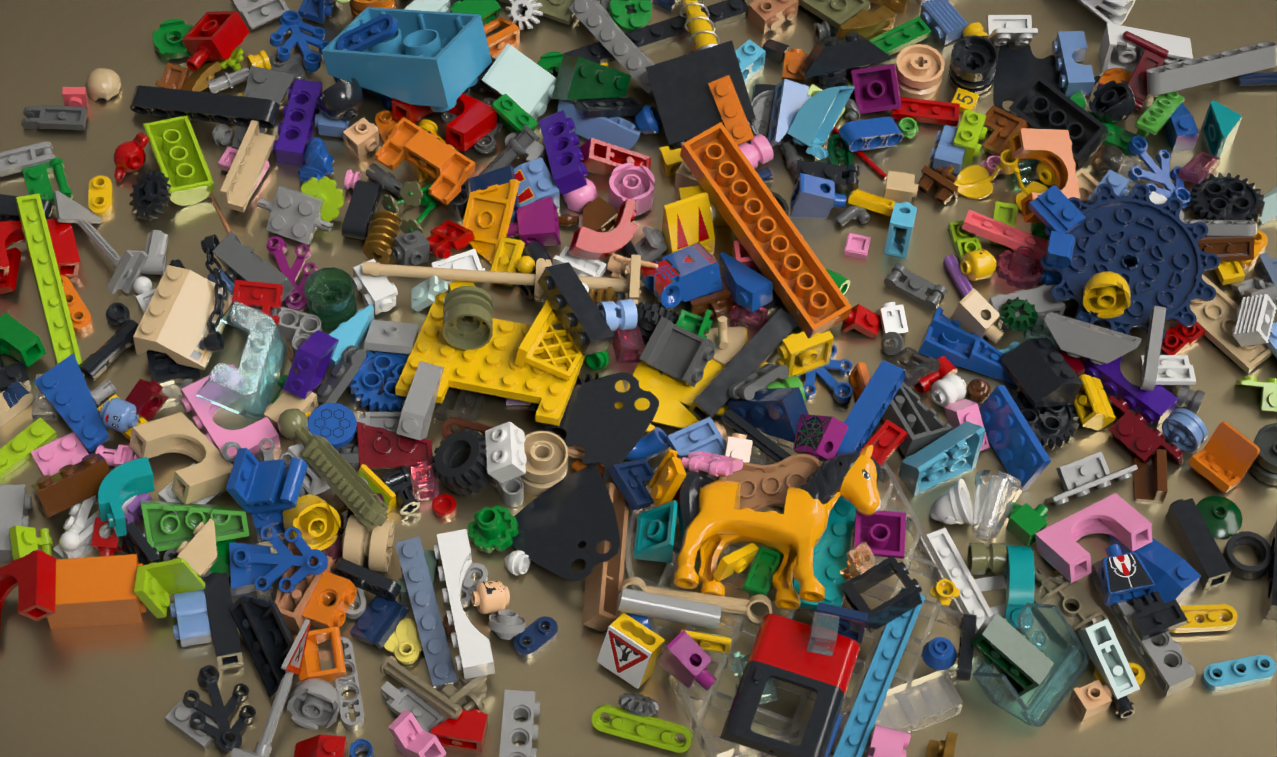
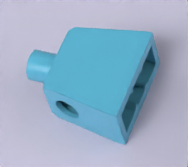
M902 202L894 204L884 254L906 259L917 207L912 206L911 203ZM896 231L904 232L902 239L895 237Z

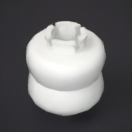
M952 373L945 375L941 380L935 381L931 388L933 401L937 405L945 407L964 399L966 395L965 381Z

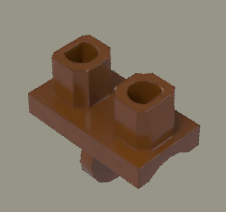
M926 165L922 168V177L918 182V188L928 194L933 186L937 187L939 190L935 194V199L943 205H946L952 198L955 200L960 195L957 192L958 186L953 184L958 179L953 175L954 167L948 165L943 169L938 166L936 172Z
M722 289L707 296L689 300L690 313L705 317L708 309L711 310L710 317H712L714 322H718L721 314L732 310L731 291L729 289Z

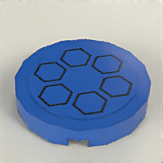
M339 403L320 405L313 410L308 421V430L313 435L325 437L335 449L344 447L351 442L357 428L354 413L348 407Z

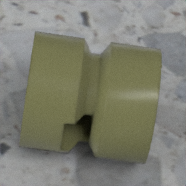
M969 543L967 564L971 575H984L986 571L990 575H1005L1007 568V549L1005 543H991L989 547H986L984 543Z

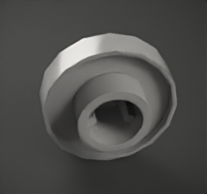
M503 609L489 616L488 627L498 634L499 638L509 640L525 630L526 620L518 615L516 611Z

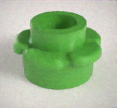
M903 118L897 124L904 138H913L915 133H918L917 122L912 118Z

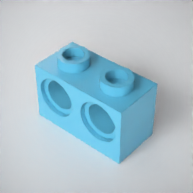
M750 39L735 51L745 84L764 68L766 51Z

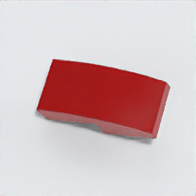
M1197 322L1188 328L1180 324L1175 328L1171 327L1165 332L1161 350L1166 355H1179L1204 335L1205 329Z

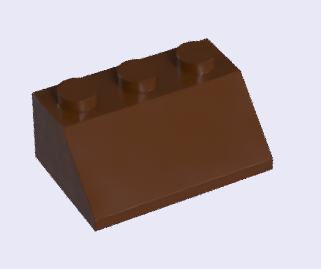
M92 453L83 457L82 461L75 465L69 464L60 468L59 472L52 476L46 475L39 478L35 484L31 485L36 505L49 518L97 495L102 481L111 472L105 458L99 453Z

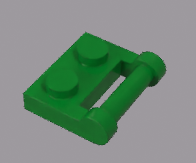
M53 158L48 163L22 169L29 195L40 194L41 199L47 200L54 205V193L48 174L55 173L59 192L70 199L73 198L72 190L68 187L63 171L64 162L61 158Z

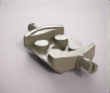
M1039 567L1035 569V579L1040 583V588L1034 598L1033 608L1038 606L1065 637L1067 648L1084 646L1077 631L1108 619V616L1077 581L1070 583L1063 575L1047 578ZM1073 603L1077 606L1078 610L1069 611L1066 609L1065 604Z

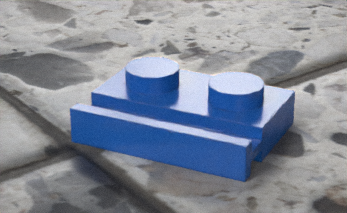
M1056 185L1039 195L1034 201L1029 202L1028 205L1030 210L1050 231L1067 234L1085 220V216Z

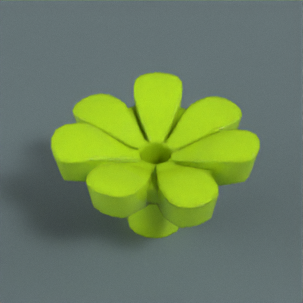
M242 47L236 48L229 59L218 61L222 69L228 66L232 67L234 72L242 69L239 63L243 60L242 54L244 51Z

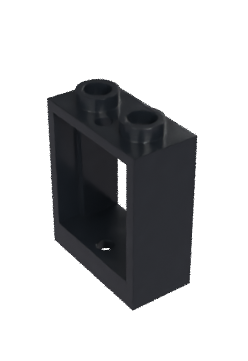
M893 555L841 585L845 599L852 609L869 613L866 628L870 633L922 604L920 592H922L921 586L915 578L910 579L908 576L909 571L903 562L898 563ZM896 574L907 590L871 610L860 594Z

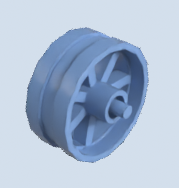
M1185 408L1173 410L1161 425L1166 439L1184 452L1192 453L1196 451L1208 436L1204 422L1196 414Z

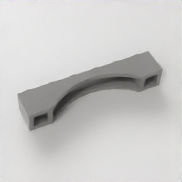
M575 0L569 9L648 94L654 96L645 67L655 63L622 32L607 10L597 0Z

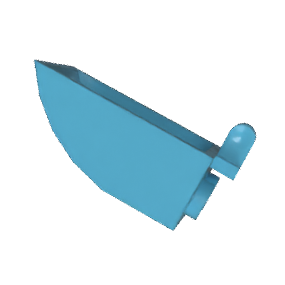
M838 86L822 90L809 98L799 109L787 133L793 136L792 140L802 146L808 145L806 153L812 154L818 159L828 158L829 152L820 146H824L855 86Z

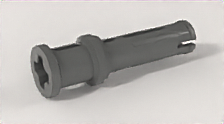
M525 124L523 130L515 138L509 140V145L479 175L508 166L519 154L524 155L526 153L525 150L535 140L538 141L540 138Z

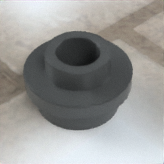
M888 332L882 337L881 347L886 354L897 355L904 347V340L899 333ZM891 339H892L893 342H894V345H893L892 348L890 347V344H889Z

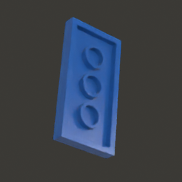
M999 385L996 386L981 405L979 411L984 429L986 430L987 439L1019 491H1025L1048 466L1051 459L1006 387Z

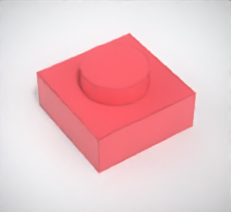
M63 87L62 96L65 106L88 108L86 87Z

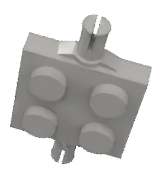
M278 186L273 202L260 198L257 207L270 211L267 231L307 245L311 244L313 235L318 228L331 232V227H333V223L321 219V208L324 200L284 186Z

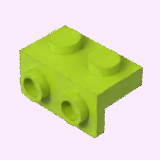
M967 109L963 113L953 145L966 149L963 163L971 165L974 157H979L982 147L979 141L985 140L988 128L984 127L987 115Z

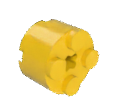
M314 494L304 495L298 498L295 508L283 511L285 531L289 527L299 529L302 533V538L312 550H324L336 541L338 530L341 528V519L338 512L322 498ZM292 531L290 538H296L297 532Z

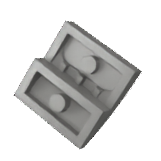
M231 0L238 14L250 30L280 18L285 11L289 10L284 0Z

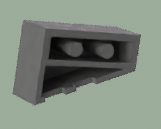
M231 231L212 251L226 268L224 273L234 282L238 279L282 284L284 286L283 302L295 289L293 284L266 259L263 260L253 252L254 249L249 245L244 246L237 238V235Z
M903 382L883 414L882 419L884 422L888 419L907 432V437L899 445V448L904 456H909L952 431L953 427L949 423H943L936 416L937 412L933 408L928 409L920 401L921 397Z

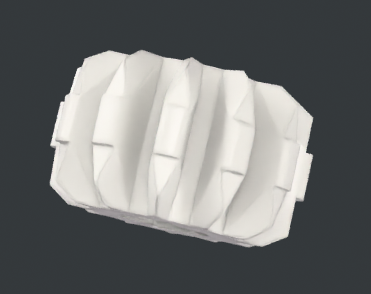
M509 0L512 7L507 6L506 10L511 11V13L506 17L509 20L513 19L512 22L516 25L519 24V29L524 30L526 26L528 29H532V21L536 24L540 23L536 17L537 15H543V12L537 10L542 7V3H536L537 0ZM523 7L528 8V10L525 11V15L521 14V12L524 10Z

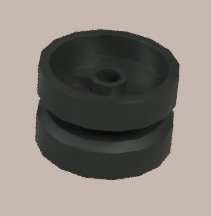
M1272 423L1262 427L1253 441L1260 448V453L1249 470L1259 481L1268 485H1277V423Z

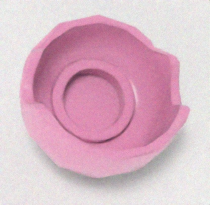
M587 178L586 186L562 195L568 209L571 211L583 212L585 204L597 198L596 187Z

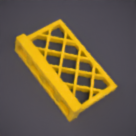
M549 299L545 302L520 344L514 364L523 368L527 363L569 381L583 355L564 326L562 330H554L553 324L561 323L563 326V323L552 308ZM568 335L571 341L561 343L559 337ZM553 338L555 344L546 346L544 339ZM574 347L578 353L568 355L565 349ZM559 350L562 357L553 358L550 352ZM544 353L547 359L540 360L533 356ZM566 362L569 369L565 371L558 368L556 364Z

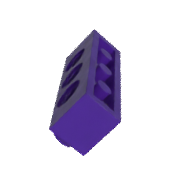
M295 79L294 86L289 88V103L284 105L283 109L284 121L279 123V138L273 144V153L276 154L277 163L303 166L305 164L303 155L307 144L313 136L316 114H319L317 98L318 96L323 97L321 82Z
M562 110L538 120L553 179L561 194L564 195L586 186L585 176L588 175V171L584 162H581L584 156L580 147H577L580 141L576 132H573L576 126L572 117L567 118Z

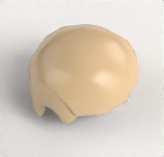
M107 68L93 70L89 74L85 85L87 95L94 101H97L99 98H104L106 101L110 100V98L118 95L121 89L119 75Z

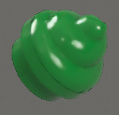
M605 350L588 354L585 358L586 363L593 370L604 369L609 364V353Z

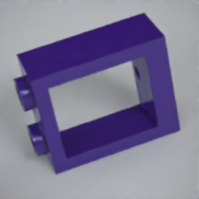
M319 330L311 335L298 347L283 390L305 400L324 381L339 340ZM295 368L299 370L298 373L294 371Z

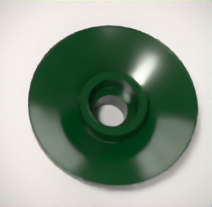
M1209 496L1200 500L1196 505L1214 539L1231 538L1232 535L1240 530L1243 520L1242 514L1238 506L1231 500L1222 496Z

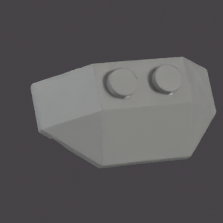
M1049 312L1045 317V322L1061 350L1067 351V354L1072 357L1080 358L1084 356L1090 358V361L1095 364H1108L1136 349L1142 340L1138 337L1054 312Z

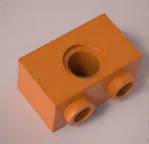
M324 571L302 616L304 619L311 621L310 625L321 629L341 627L345 622L346 612L350 604L356 599L358 589L349 579ZM336 600L333 605L329 606L331 601Z

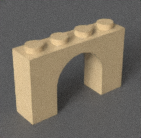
M182 412L132 428L129 447L140 458L148 457L149 459L164 453L174 452L188 455L198 462V464L177 470L174 474L171 491L185 505L227 491V482L233 464L222 456L221 451Z

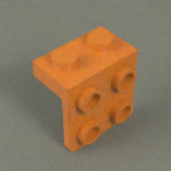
M1223 421L1218 425L1204 449L1193 455L1188 464L1198 474L1212 482L1215 488L1227 493L1239 485L1260 453V448L1229 423Z

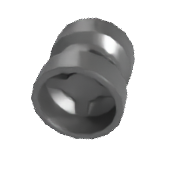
M1182 385L1177 396L1176 406L1180 408L1186 407L1191 412L1197 414L1205 392L1200 390L1194 391L1190 386Z

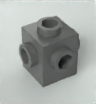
M419 230L394 237L392 255L401 265L415 266L429 262L430 242Z

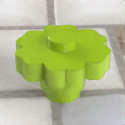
M326 176L321 177L319 180L311 177L302 184L301 192L324 200L321 208V219L330 222L333 218L339 216L340 207L344 205L343 190L336 188V181Z

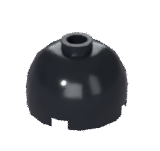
M351 78L352 82L350 83L342 80L324 90V97L322 99L318 96L317 103L325 115L331 119H345L346 121H350L358 115L357 111L360 110L363 104V92L357 79Z
M1115 80L1110 81L1093 93L1095 98L1092 102L1091 100L1089 101V108L1101 122L1109 124L1125 121L1133 112L1135 97L1132 89L1125 81L1121 80L1122 83H1116Z

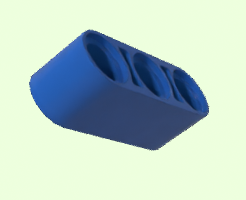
M892 117L851 121L839 129L841 138L851 152L891 147L903 139V134Z

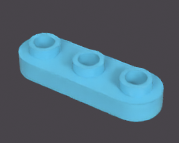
M1256 655L1210 664L1202 674V682L1206 688L1219 691L1269 681L1276 672V663L1267 655ZM1260 664H1264L1268 668H1263ZM1236 668H1240V669H1242L1244 672H1243V673L1238 672ZM1213 673H1218L1220 677H1215Z

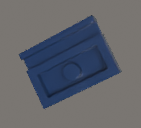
M375 596L349 632L353 638L370 645L374 644L379 649H382L399 622L409 612L408 607L405 604H398L397 601H388Z

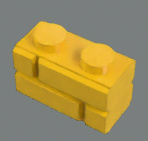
M1083 374L1079 376L1083 384L1074 401V406L1082 426L1099 431L1116 418L1105 390H1103L1101 380Z

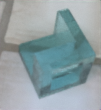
M814 612L807 651L829 656L833 655L839 626L838 616Z

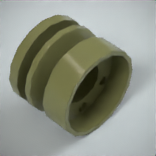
M461 286L453 289L446 295L443 309V337L446 342L462 350H475L489 343L493 336V299L490 294L478 287Z

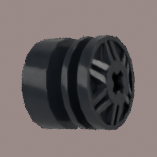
M976 35L966 36L956 42L952 49L948 74L950 83L956 90L959 87L975 94H982L988 91L994 82L998 52L995 45L985 37Z

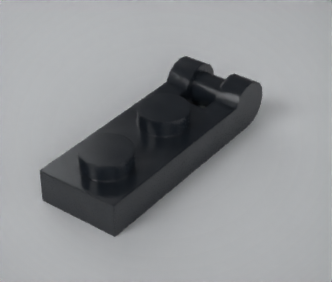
M797 160L795 184L800 173L832 180L835 183V189L854 191L859 188L857 177L860 175V167L856 164L842 166Z

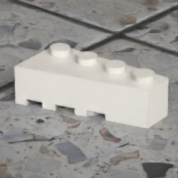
M1110 23L1106 25L1099 50L1102 72L1111 68H1123V71L1134 72L1145 49L1123 39V33L1129 31L1168 50L1169 53L1163 65L1193 59L1190 38Z

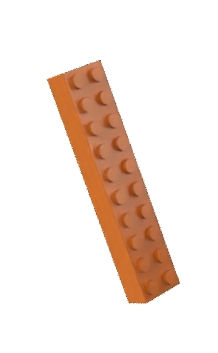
M722 122L683 143L680 157L704 191L708 193L709 198L762 274L773 282L774 291L802 331L805 332L808 339L816 333H823L848 318L852 306Z

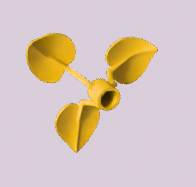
M1011 148L1001 153L1000 164L996 165V169L990 177L986 168L972 165L963 169L957 176V181L953 183L958 186L957 192L960 195L978 200L992 193L993 185L990 181L995 179L1000 170L1008 175L1015 173L1022 190L1016 196V205H1018V210L1021 213L1022 199L1031 192L1044 193L1048 190L1044 184L1039 182H1031L1027 188L1024 187L1018 163L1025 164L1026 162L1023 159L1013 158Z

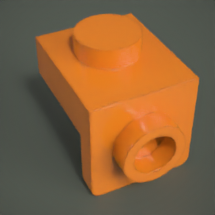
M791 48L790 51L785 52L782 78L804 81V76L799 73L800 66L807 58V54L803 53L804 50Z

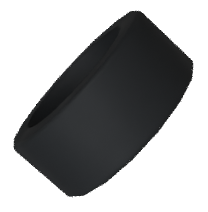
M1241 531L1232 535L1223 551V557L1231 570L1230 574L1242 580H1255L1261 577L1267 571L1273 555L1267 540L1261 535L1250 531ZM1237 546L1253 548L1261 556L1260 564L1248 566L1240 563L1233 555L1234 548Z

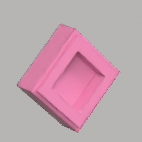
M848 233L844 256L866 260L871 237Z

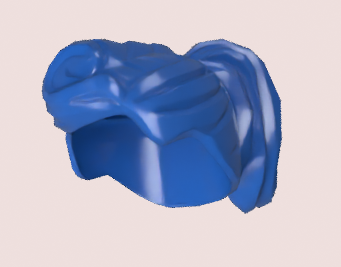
M316 137L310 139L303 155L305 165L301 166L298 171L301 183L308 181L311 177L319 180L323 176L334 173L332 168L334 157L328 153L324 141Z

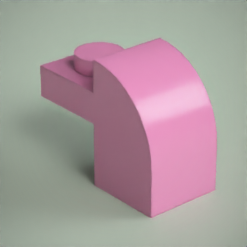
M404 710L388 727L395 738L394 745L405 757H444L447 754L436 735L424 731L410 711Z

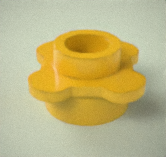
M943 578L937 583L936 587L930 589V595L936 597L942 606H949L953 598L959 597L960 590L956 588L952 581Z

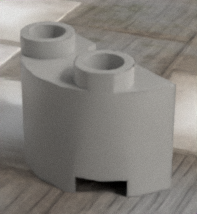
M1256 276L1231 284L1233 294H1239L1241 300L1243 297L1260 296V294L1269 295L1273 303L1277 300V285L1264 282L1263 279Z

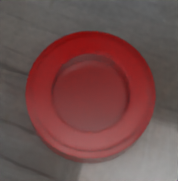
M440 494L433 499L432 512L437 518L449 519L456 513V501L451 495Z

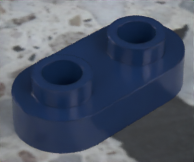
M546 616L535 620L515 637V653L524 659L537 655L556 639L558 635L556 621ZM548 626L549 629L543 630L541 627ZM529 641L531 643L529 645H524L522 642Z

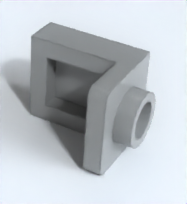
M645 226L642 229L645 236L634 247L638 255H641V260L649 262L658 258L668 247L664 242V235L658 229Z

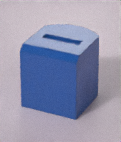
M1051 230L1044 262L1048 265L1063 268L1070 266L1075 245L1074 236Z

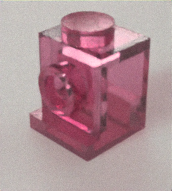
M425 461L416 463L415 467H410L414 498L419 502L433 500L439 495L438 480L434 475L435 472L432 470L433 464L429 465Z

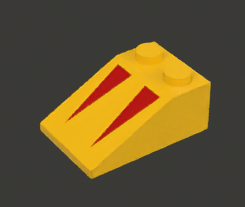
M707 192L664 205L662 234L665 238L664 242L668 247L664 251L665 256L697 242L710 254L714 253L715 235Z

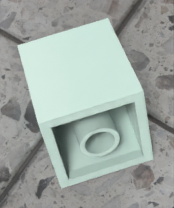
M510 44L505 46L482 78V81L499 96L507 94L534 120H537L546 111L547 104L552 99L557 80L553 75Z

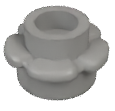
M227 124L216 126L212 132V137L217 145H227L233 135L232 129Z

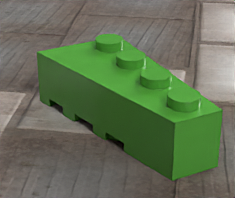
M141 500L147 541L158 552L179 548L185 540L190 542L195 537L193 531L201 522L206 524L210 519L215 524L216 542L250 536L246 511L242 507L191 503L185 505L184 503Z

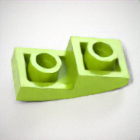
M964 220L949 222L948 224L949 233L960 262H962L967 252L982 250L979 237L961 229Z

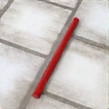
M834 126L832 132L839 134V130ZM855 151L884 180L887 179V174L862 151Z

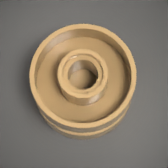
M536 431L525 436L526 474L521 475L520 478L523 481L526 492L539 496L568 476V448L564 440L552 432Z
M350 515L342 538L343 559L363 566L365 558L368 556L369 570L387 572L393 548L394 521L387 519L381 527L376 525L374 529L369 531V527L361 523L355 515Z

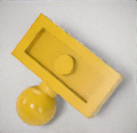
M501 237L490 271L516 273L518 269L520 273L529 274L535 269V261L530 256L521 257L525 246L522 240ZM494 283V284L505 285V286H510V287L512 286V284Z

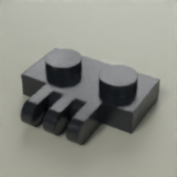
M1158 591L1151 592V597L1149 594L1142 595V600L1140 597L1133 599V603L1139 613L1132 615L1130 622L1141 641L1184 626L1188 621L1177 600L1164 603Z

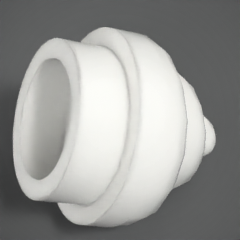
M520 550L513 551L504 558L505 566L513 575L525 574L530 566L529 556Z

